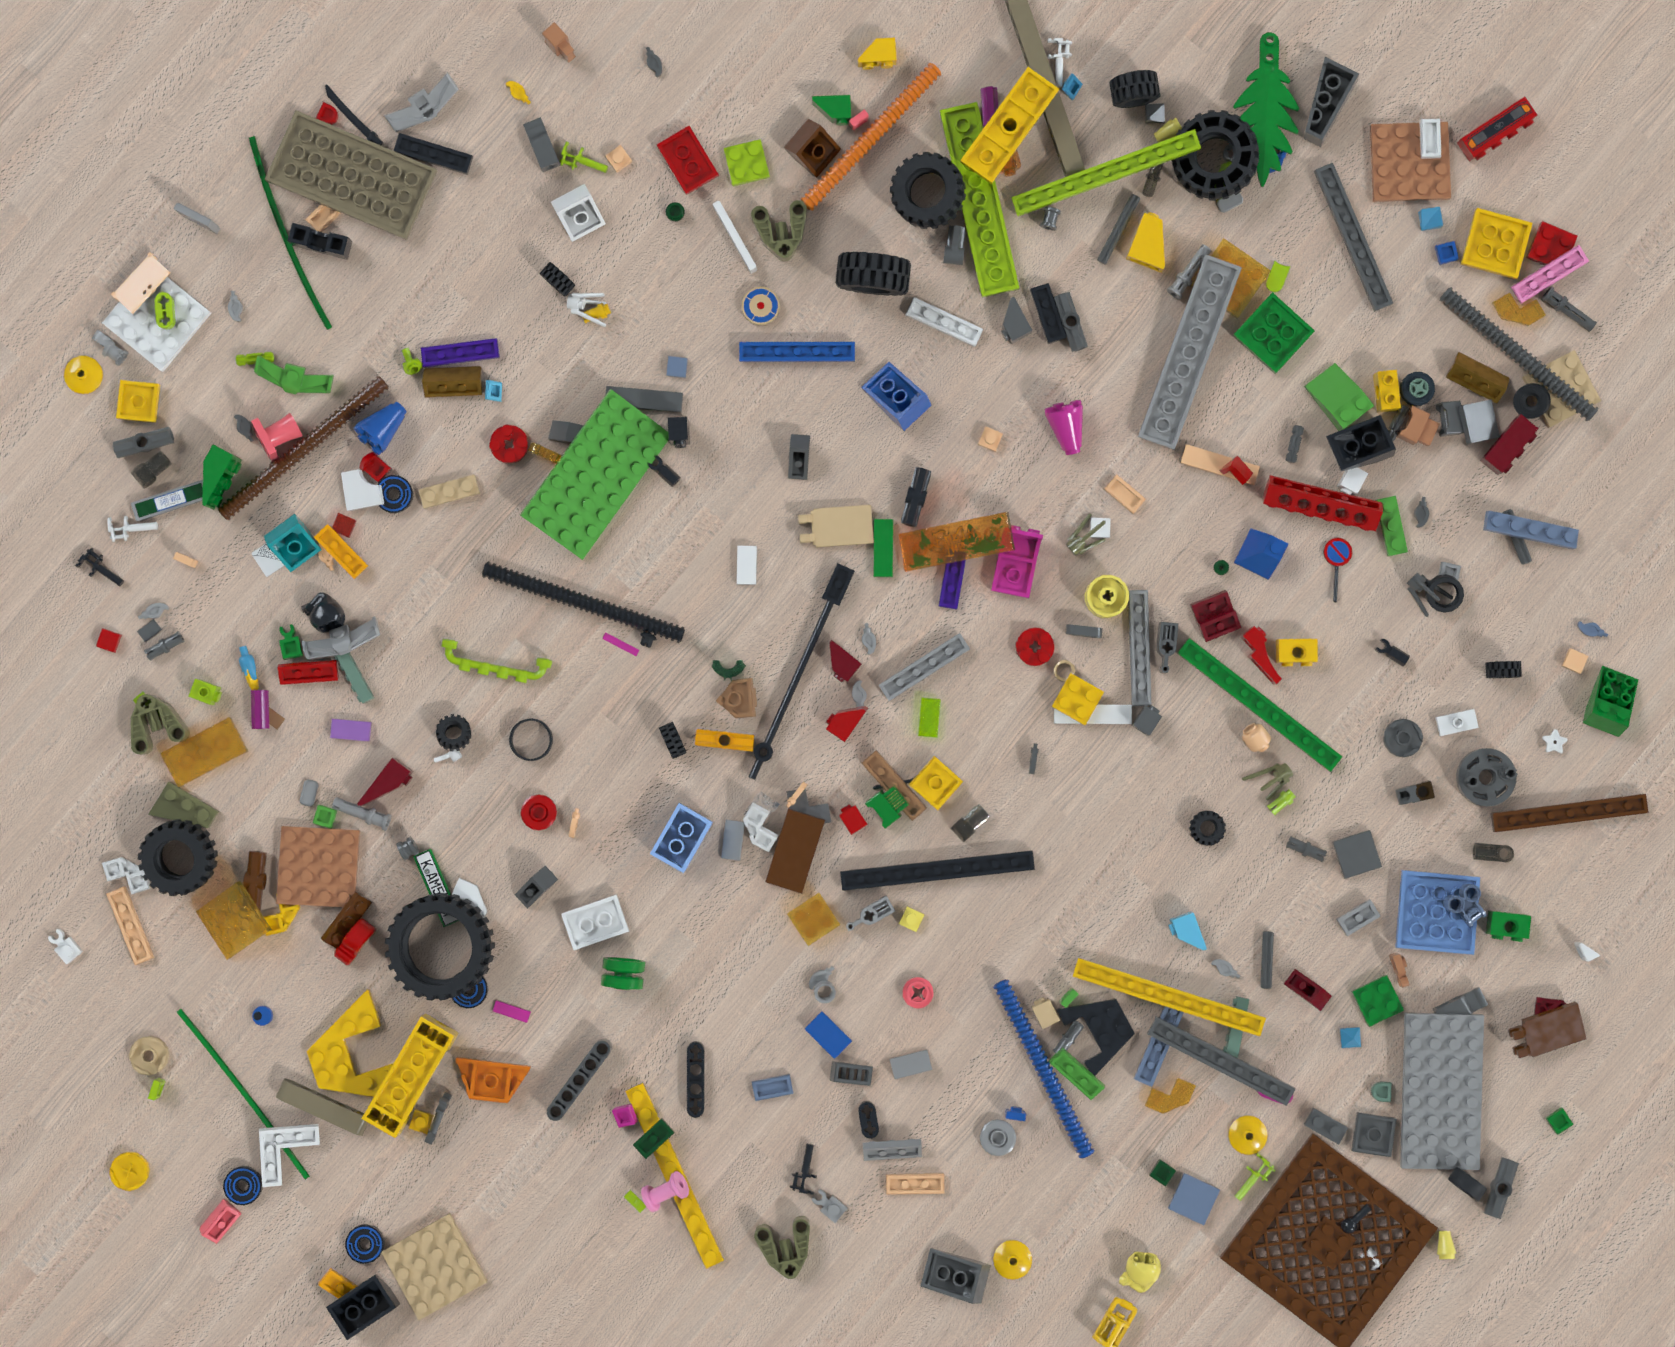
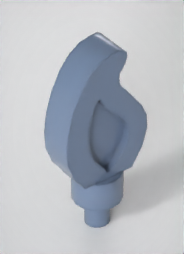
M1580 621L1577 624L1578 629L1586 636H1608L1594 622L1583 624Z

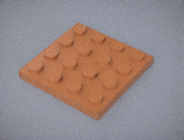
M1440 122L1441 158L1421 159L1419 123L1370 125L1373 202L1451 199L1448 122Z
M281 826L276 904L344 907L355 893L357 887L360 830Z

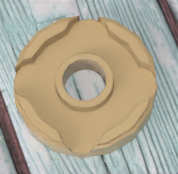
M154 1036L142 1037L135 1041L129 1053V1060L133 1069L143 1075H153L160 1072L167 1065L169 1059V1050L165 1042ZM147 1050L152 1051L154 1054L152 1061H147L144 1057Z

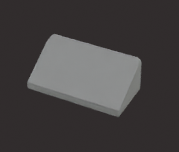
M726 820L721 858L741 860L744 822Z
M927 1050L890 1059L894 1079L932 1070Z

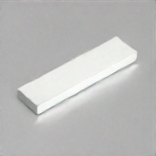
M716 201L713 203V208L749 272L751 274L756 272L757 266L721 202Z
M913 297L906 312V316L973 347H976L983 331L982 328Z
M1097 705L1087 724H1132V705ZM1054 709V724H1081Z

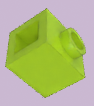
M195 678L188 697L209 705H215L221 698V687Z

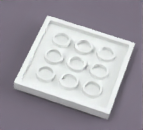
M167 277L134 314L119 301L102 324L160 371L164 372L210 316L211 312ZM161 292L168 293L174 299L176 322L170 330H164L156 323L155 297ZM165 297L160 301L164 305V309H166L165 304L169 302ZM165 313V319L161 320V322L167 325L170 319L166 317Z

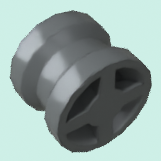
M411 836L404 842L396 843L398 851L404 860L409 859L411 855L419 854L418 847Z

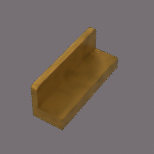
M1460 352L1457 353L1453 365L1446 374L1447 379L1489 400L1492 399V402L1496 404L1506 392L1510 379Z
M481 366L425 368L422 379L424 397L482 395Z

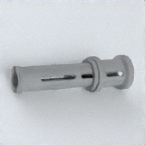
M1202 244L1184 271L1177 274V279L1171 287L1167 288V292L1180 300L1187 286L1192 284L1191 279L1201 267L1205 254L1209 255L1212 250Z
M338 797L334 799L332 809L365 820V823L368 825L379 826L384 831L387 830L391 821V814L385 815L377 812L375 808L367 809Z

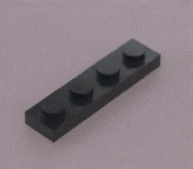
M399 133L394 147L395 152L466 175L469 173L473 160V155Z

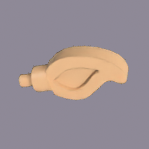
M319 543L322 550L318 552V556L326 564L327 568L329 567L330 571H333L334 558Z
M803 782L793 796L787 800V808L796 803V799L808 784Z
M575 808V812L572 813L569 837L575 838L580 818L578 808Z

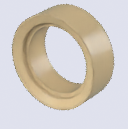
M1062 660L1054 666L1053 672L1059 681L1065 682L1067 678H1061L1057 674L1058 666L1063 663L1068 664L1071 667L1072 674H1075V667L1070 661Z

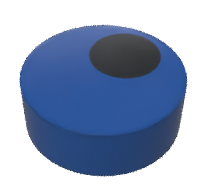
M267 1006L257 1007L252 1014L253 1021L260 1026L269 1024L273 1019L272 1010Z

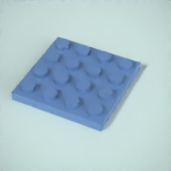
M1401 870L1395 948L1474 955L1477 921L1473 923V926L1469 927L1462 919L1460 913L1447 911L1443 906V901L1448 895L1460 897L1459 890L1464 884H1473L1480 888V877ZM1468 888L1466 891L1468 898L1474 895L1472 888ZM1453 899L1450 902V907L1455 909L1458 906V901Z

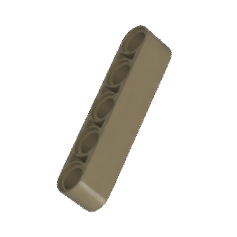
M284 1078L276 1095V1098L359 1136H363L368 1122L361 1119L364 1115L363 1112L290 1079Z

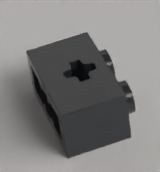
M687 416L668 417L669 442L675 448H686V445H690V427Z

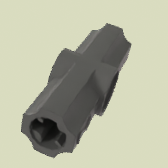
M1070 292L1055 296L1054 300L1071 351L1077 352L1087 348L1088 345L1080 324V317L1076 312ZM1073 318L1076 325L1068 326L1066 319Z
M165 427L147 433H138L133 437L114 441L113 450L117 458L140 452H149L152 449L173 444V432L170 427ZM143 438H146V439H147V444H146V446L141 447V446H140V441H141Z
M1501 1158L1495 1179L1490 1184L1491 1191L1483 1213L1501 1219L1507 1199L1512 1193V1184L1519 1165L1518 1162ZM1504 1183L1505 1189L1499 1193L1497 1190L1498 1186Z

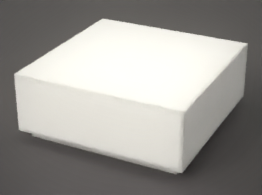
M1091 518L1090 531L1102 521H1106V524L1090 537L1110 538L1111 518Z

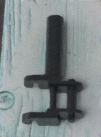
M93 548L87 549L86 555L82 554L78 560L79 563L75 567L79 568L84 560H86L93 566L92 573H89L90 577L98 571L120 587L124 580L99 564L100 561H103V555L99 556L94 553ZM90 555H92L97 560L93 562L88 558Z
M806 1144L801 1170L802 1175L798 1174L799 1172L792 1173L794 1181L790 1188H793V1191L798 1189L799 1193L814 1195V1191L804 1189L806 1177L817 1178V1175L809 1173L814 1148L813 1144ZM798 1177L802 1178L801 1187L797 1186Z

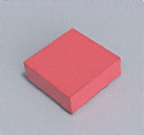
M864 109L849 120V126L852 130H856L868 121L869 115Z

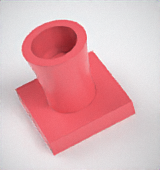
M288 413L282 419L266 428H263L258 418L251 421L253 430L271 463L274 460H278L275 447L290 440L303 437L291 413Z

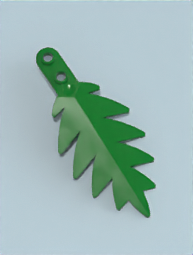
M1272 32L1264 33L1261 36L1259 68L1246 78L1247 82H1254L1241 94L1233 106L1234 109L1254 103L1240 118L1250 126H1253L1250 129L1257 138L1259 147L1257 176L1261 187H1264L1270 168L1278 172L1281 171L1280 161L1274 148L1288 154L1293 152L1280 128L1294 134L1299 132L1289 114L1282 107L1285 106L1296 112L1299 111V106L1294 97L1282 83L1289 84L1290 79L1279 69V38ZM1267 39H1270V40H1272L1273 42H1272V43H1269V42H1267Z

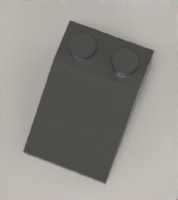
M930 1248L921 1287L971 1304L982 1303L991 1265Z

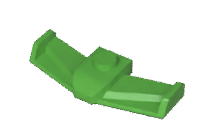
M260 355L257 356L254 369L256 375L291 394L331 393L334 379L333 374L304 375L305 367L286 363L285 369Z

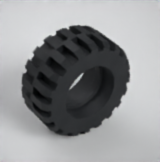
M923 152L922 155L916 153L912 155L913 158L903 160L904 164L901 167L898 165L895 170L897 172L896 175H892L891 178L893 183L890 186L891 201L896 211L911 225L919 226L921 229H927L928 227L936 229L941 224L943 226L949 224L948 220L951 218L954 220L957 217V211H961L963 207L962 201L966 197L964 193L966 186L961 172L950 159L935 152L934 154ZM934 173L943 179L946 187L945 194L935 206L921 208L911 198L912 185L920 176Z
M843 252L838 256L835 283L840 289L857 293L902 296L909 290L911 263L908 259L888 254Z
M181 819L168 821L154 828L152 832L145 836V841L139 847L142 851L138 853V860H141V864L138 866L139 870H143L145 873L142 877L145 881L149 879L151 882L149 886L153 889L159 888L158 892L162 894L169 893V896L180 894L183 896L194 892L208 882L207 880L214 874L213 869L217 867L218 861L215 860V857L218 856V850L213 848L216 845L214 839L210 841L208 837L211 834L207 830L202 831V826L198 823L193 825L192 821H181ZM169 841H181L191 849L194 856V865L189 873L178 875L171 872L165 866L162 852L165 844Z

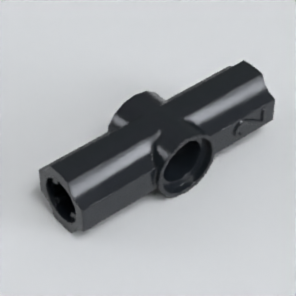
M919 467L915 468L901 518V523L904 525L917 527L920 512L924 507L928 492L926 490L931 477L930 470Z

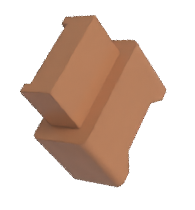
M555 22L542 33L545 38L544 42L556 56L561 54L568 63L576 57L573 53L574 49L570 46L568 36Z
M1411 406L1408 412L1409 419L1404 429L1397 433V438L1412 445L1419 442L1425 446H1430L1440 423L1429 419L1430 413Z

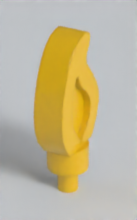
M514 81L506 82V86L510 87L511 95L514 99L521 100L523 103L526 102L528 105L531 103L522 85Z

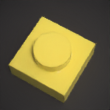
M907 906L899 924L917 932L924 914Z

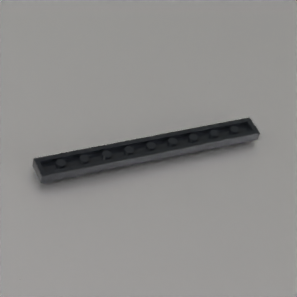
M1033 850L847 870L840 871L842 891L1029 871L1035 870Z

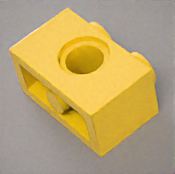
M1397 370L1378 371L1373 374L1377 413L1400 409Z
M1318 639L1276 640V663H1281V667H1292L1293 663H1301V666H1312V663L1318 662ZM1295 647L1301 651L1299 658H1295L1292 654Z

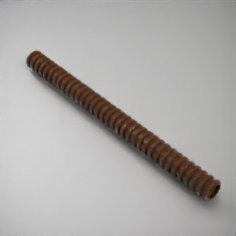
M377 375L376 380H371L372 383H368L366 388L363 387L361 392L358 391L357 395H353V399H348V403H343L344 406H340L338 411L335 410L333 415L330 414V418H325V422H320V426L317 425L315 430L312 429L310 434L307 433L306 437H302V441H297V445H292L293 448H289L287 453L284 452L282 457L279 456V460H274V464H269V468H264V472L261 471L259 476L256 475L254 480L251 479V483H246L245 488L241 487V491H237L236 495L233 494L231 499H227L228 502H223V506H218L219 513L226 520H230L231 516L234 517L236 512H240L239 509L245 508V504L249 505L250 500L253 501L254 497L259 496V493L262 494L264 489H268L267 486L273 485V481L276 482L278 477L281 478L282 474H286L287 470L290 471L292 466L295 467L296 462L300 463L301 458L304 459L306 454L309 455L310 451H314L315 447H319L318 444H323L324 439L327 440L328 436H332L334 431L337 432V429H341L343 424L346 425L347 420L351 421L352 416L355 417L356 413H360L362 408L365 409V406H369L371 401L374 402L375 397H380V393L383 394L385 389L388 390L389 386Z

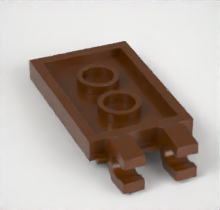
M1575 1001L1521 1019L1522 1025L1508 1029L1509 1037H1513L1514 1040L1525 1038L1526 1043L1512 1047L1514 1055H1517L1518 1058L1526 1056L1536 1057L1586 1040L1579 1005Z

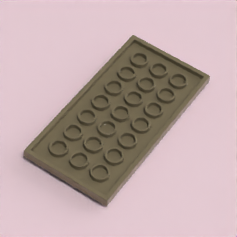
M295 110L265 177V181L407 240L438 171L431 166Z

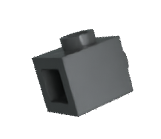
M1152 705L1149 707L1144 706L1131 726L1146 736H1150L1162 718L1159 715L1160 711Z

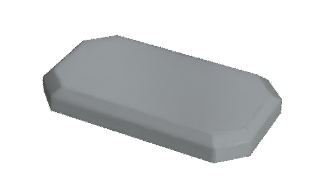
M1240 193L1237 195L1233 194L1228 199L1223 200L1221 198L1217 200L1216 205L1220 212L1225 213L1242 204L1243 197Z
M309 779L304 781L299 800L301 805L309 807L314 805L319 786L317 781Z

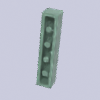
M351 653L334 656L336 660H339L341 670L345 671L347 681L351 682L352 690L357 693L358 701L365 704L374 699L375 697Z
M1236 996L1233 999L1232 1005L1235 1008L1247 1011L1250 999ZM1228 1027L1229 1033L1225 1037L1227 1043L1223 1051L1238 1058L1243 1031Z

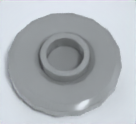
M991 1120L981 1130V1145L991 1155H1006L1015 1146V1130L1005 1120Z

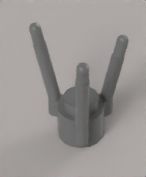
M1416 573L1407 582L1410 586L1407 590L1413 595L1424 615L1428 617L1429 614L1415 591L1421 592L1424 589L1436 601H1439L1440 598L1427 587L1430 580L1423 574ZM1439 586L1435 587V590L1449 599H1453V596Z

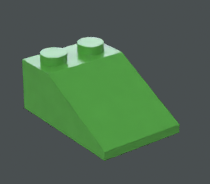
M1336 363L1304 386L1338 431L1345 429L1374 406L1363 390Z

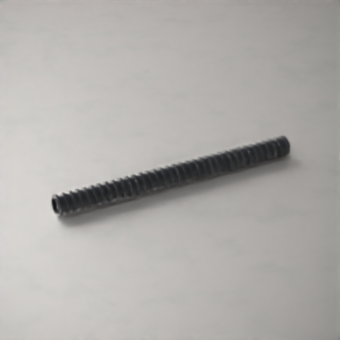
M489 561L485 563L482 571L483 578L488 577L489 580L494 579V582L500 581V584L505 583L506 586L511 585L512 588L517 587L518 590L521 588L524 592L527 590L530 594L533 592L534 595L545 596V599L551 598V601L557 600V603L562 602L563 605L568 604L569 607L574 606L575 609L578 607L581 611L584 609L587 613L590 611L591 614L602 615V618L608 617V620L614 619V622L620 621V624L625 623V626L631 625V628L637 627V630L642 629L643 632L648 631L649 634L652 632L655 636L658 634L661 638L664 636L667 640L670 638L671 641L676 640L677 643H680L685 632V627L683 626L680 628L677 624L674 626L673 623L662 622V619L656 620V617L650 618V615L644 616V613L639 614L638 611L633 612L632 609L629 611L626 607L623 609L622 606L619 605L617 607L614 603L613 605L610 602L605 603L603 599L599 601V598L593 599V596L588 597L587 594L582 595V592L576 593V590L570 591V588L565 589L564 586L559 587L558 584L553 585L552 582L549 584L546 580L543 582L540 578L537 580L536 577L525 576V573L519 574V571L513 572V569L508 570L507 567L502 568L501 565L496 566L495 563L491 564Z

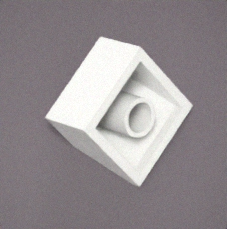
M585 184L551 201L572 242L606 224Z

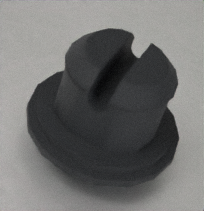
M646 632L640 634L642 636L640 642L642 646H645V643H647L646 647L650 648L653 640H657L655 635Z

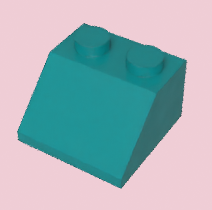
M296 514L290 516L264 536L267 546L290 572L322 550L311 532Z

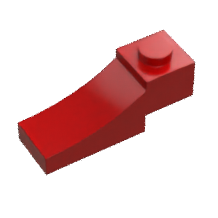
M1252 626L1240 637L1253 651L1247 657L1273 685H1276L1282 678L1276 672L1268 657L1265 642L1267 641L1265 638L1266 633L1259 626L1257 628Z

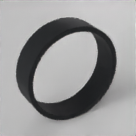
M529 718L519 721L512 728L509 744L513 753L520 759L536 761L549 753L553 744V736L550 728L544 722ZM526 721L541 723L549 734L547 750L544 754L534 759L521 756L513 745V734L516 728Z

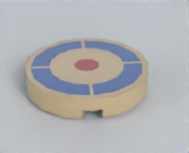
M755 287L749 290L742 301V312L745 318L758 326L772 323L780 311V302L777 295L766 287Z

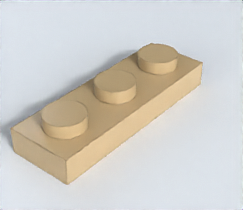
M470 475L419 489L423 508L426 509L480 494L476 476Z

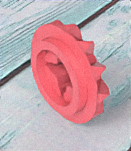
M914 977L904 985L903 998L909 1006L923 1008L932 1001L933 987L926 979ZM912 986L917 989L923 988L921 993L924 999L919 996L911 998L915 993Z

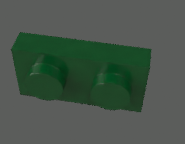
M661 1118L633 1146L647 1159L675 1131Z

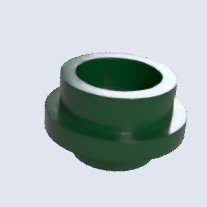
M678 202L670 203L666 207V216L670 221L678 222L685 215L684 207Z

